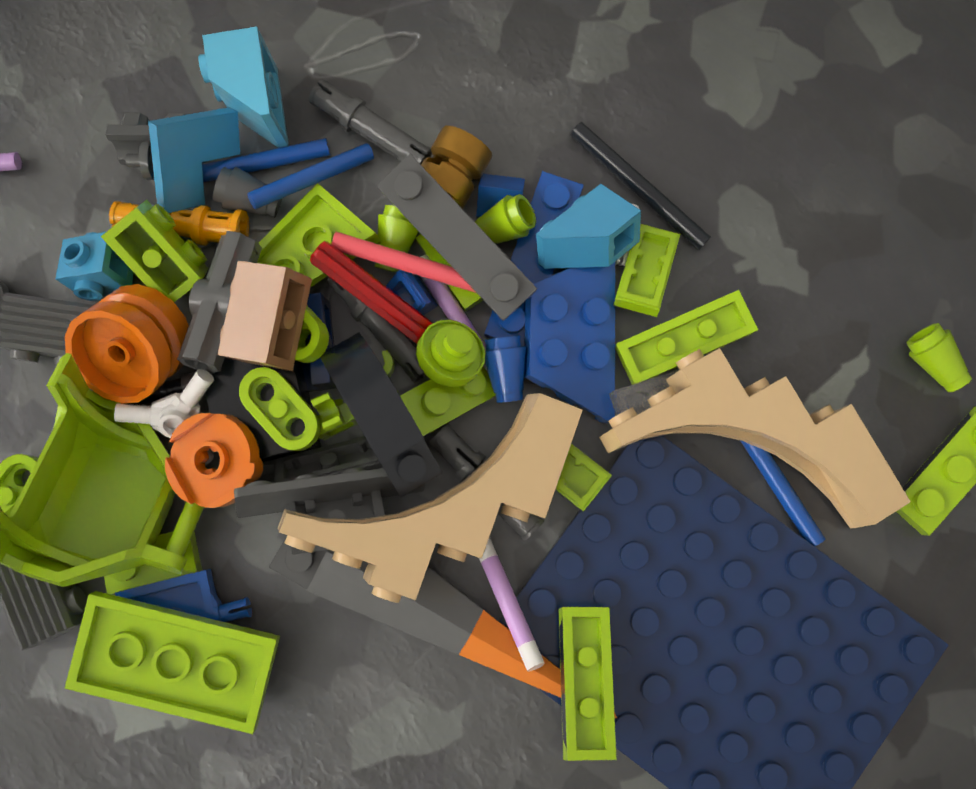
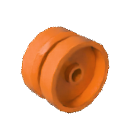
M140 284L125 285L110 293L70 322L65 333V351L72 354L89 389L105 399L121 404L138 403L154 393L164 384L167 378L174 375L184 366L177 358L189 325L186 317L177 305L158 290Z

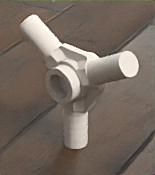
M198 369L182 393H174L154 401L151 406L117 403L114 411L115 422L151 424L153 429L171 438L174 430L184 420L193 415L200 414L198 402L214 381V377L208 371ZM210 449L207 451L209 454V460L205 462V465L210 463L214 458V455Z

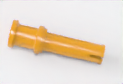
M121 201L113 202L109 211V222L113 224L112 227L139 205ZM200 205L193 210H179L169 213L176 224L173 229L178 235L191 238L198 245L206 246L209 242L219 243L221 235H226L227 231L239 232L249 237V216L245 210L237 209L234 213L212 211L209 206Z

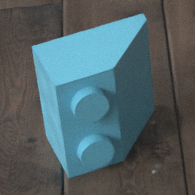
M258 27L202 35L205 54L198 56L199 67L204 82H211L217 101H223L227 108L230 107L238 111V120L276 147L289 146L278 68Z

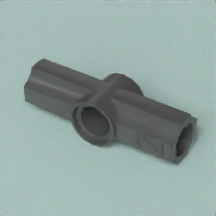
M227 231L226 235H221L206 279H198L190 292L189 308L192 319L177 358L184 366L196 370L203 369L210 374L220 372L225 358L218 355L220 332L226 318L231 295V282L235 276L238 261L257 263L262 247L256 240L239 232Z

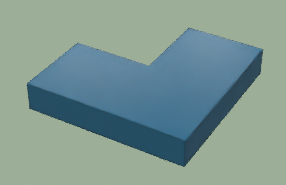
M228 107L148 121L157 204L162 206L168 213L205 205L202 162L240 155L238 111Z

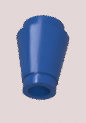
M520 335L484 340L486 352L485 366L494 394H496V403L523 400L526 346L522 347Z

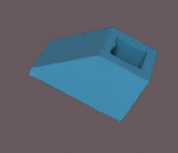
M598 185L587 195L579 197L569 209L556 219L545 223L540 231L536 233L538 264L544 269L609 267L640 242L641 210L604 185Z

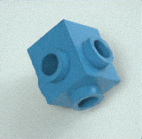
M90 232L84 236L63 239L55 279L74 291V294L81 299L97 301L104 296H108L121 286L132 285L134 272L101 238L105 232Z

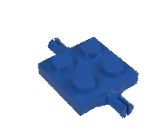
M211 569L115 592L116 596L222 622H230L252 616V608L233 611V609L251 605L248 597L224 604L221 603L216 595Z

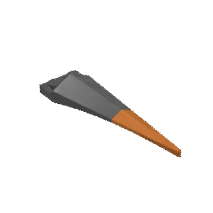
M284 540L269 565L270 569L302 586L312 594L561 698L560 668L542 655L545 664L536 670L528 672L510 630L429 566L427 567L416 600L402 596L400 602L395 603L372 594L374 586L369 585L363 578L368 562L363 561L360 569L350 567L333 560L334 551L329 549L292 555L291 546L285 544Z

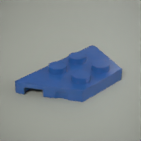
M615 262L609 267L569 268L533 283L537 291L525 301L524 346H526L524 378L541 388L553 390L558 398L570 405L576 404L595 415V419L601 423H609L608 421L615 417V306H613L615 301Z

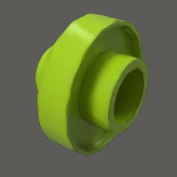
M439 320L429 325L417 342L416 356L419 366L427 377L440 385L448 387L464 386L474 380L485 364L486 352L482 340L474 330L461 322Z

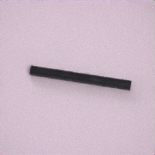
M583 122L576 125L570 136L691 244L700 250L711 238L709 234Z

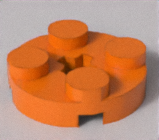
M212 413L193 415L184 420L174 430L169 442L174 443L171 448V457L165 458L166 476L177 496L190 504L196 503L205 508H218L234 504V489L245 487L247 484L258 480L263 472V462L259 457V448L253 433L242 421L233 415ZM210 448L213 452H218L220 456V464L217 470L205 467V462L209 460L207 451Z

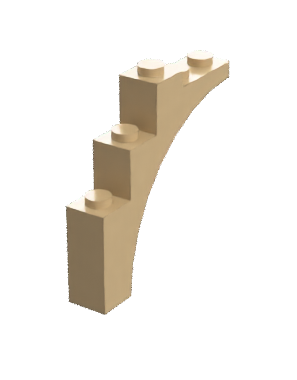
M720 348L706 356L699 349L677 361L676 365L679 371L666 379L670 387L647 399L651 408L638 415L633 407L620 413L608 421L612 429L599 437L608 453L642 439L673 433L713 434L744 441L776 455L804 474L832 502L850 529L875 525L911 502L852 404L835 411L828 404L809 414L786 376L772 384H769L766 377L743 388Z
M541 393L528 394L512 427L491 456L463 482L434 500L400 513L365 519L320 518L284 509L278 525V531L287 535L284 543L291 547L313 553L317 545L334 551L333 560L360 569L363 561L368 562L363 578L369 585L374 586L372 590L373 595L395 603H399L402 596L416 600L436 543L440 544L437 553L449 558L465 562L467 554L482 559L501 504H503L501 514L524 522H528L530 514L546 518L583 410Z

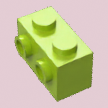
M146 199L105 232L101 238L147 287L158 290L173 302H176L192 289L198 279L204 278L209 269L204 264L207 258L193 241L187 240L185 242L173 229L176 226L173 218L159 204L153 206Z

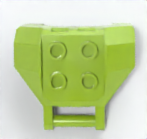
M66 353L60 358L46 385L58 405L54 428L16 503L5 513L0 509V564L25 576L61 587L143 565H149L175 574H182L187 559L183 556L204 507L196 503L190 504L186 502L166 549L153 546L156 543L176 494L170 486L165 472V458L170 457L150 424L115 422L114 411L118 402L105 399L90 390L72 354Z

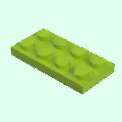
M94 591L88 595L64 689L253 734L258 726L280 636Z

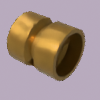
M445 125L431 147L434 157L424 159L421 166L464 209L474 191L472 179L481 178L492 158V152L481 140L460 128Z

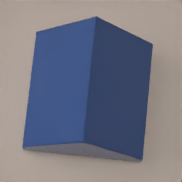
M483 174L478 187L476 217L482 216L506 195L513 197L518 194L523 195L525 179Z
M399 270L386 285L387 288L422 315L427 314L438 306L418 275Z

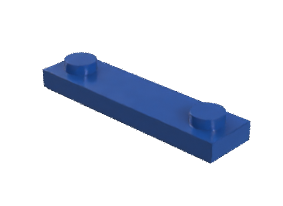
M544 171L541 173L531 201L536 217V225L529 230V234L526 237L518 238L511 257V261L532 283L552 276L555 268L544 269L538 264L536 233L540 231L545 223L556 219L569 209L581 196L584 186L583 184ZM525 302L504 322L492 310L484 337L493 339L520 335L523 347L525 340Z

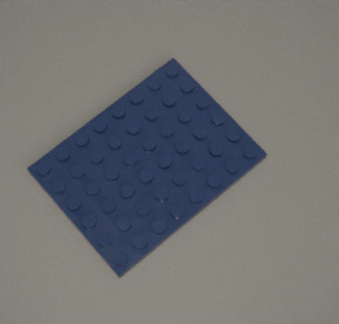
M664 436L642 439L627 445L607 471L612 477L584 512L582 510L578 511L516 596L541 655L560 668L559 608L609 607L614 712L617 716L615 718L616 748L669 789H852L949 644ZM502 615V617L499 619V622L509 629L506 620ZM541 690L543 693H545L547 696L553 699L556 703L562 706L560 697L548 693L544 690Z

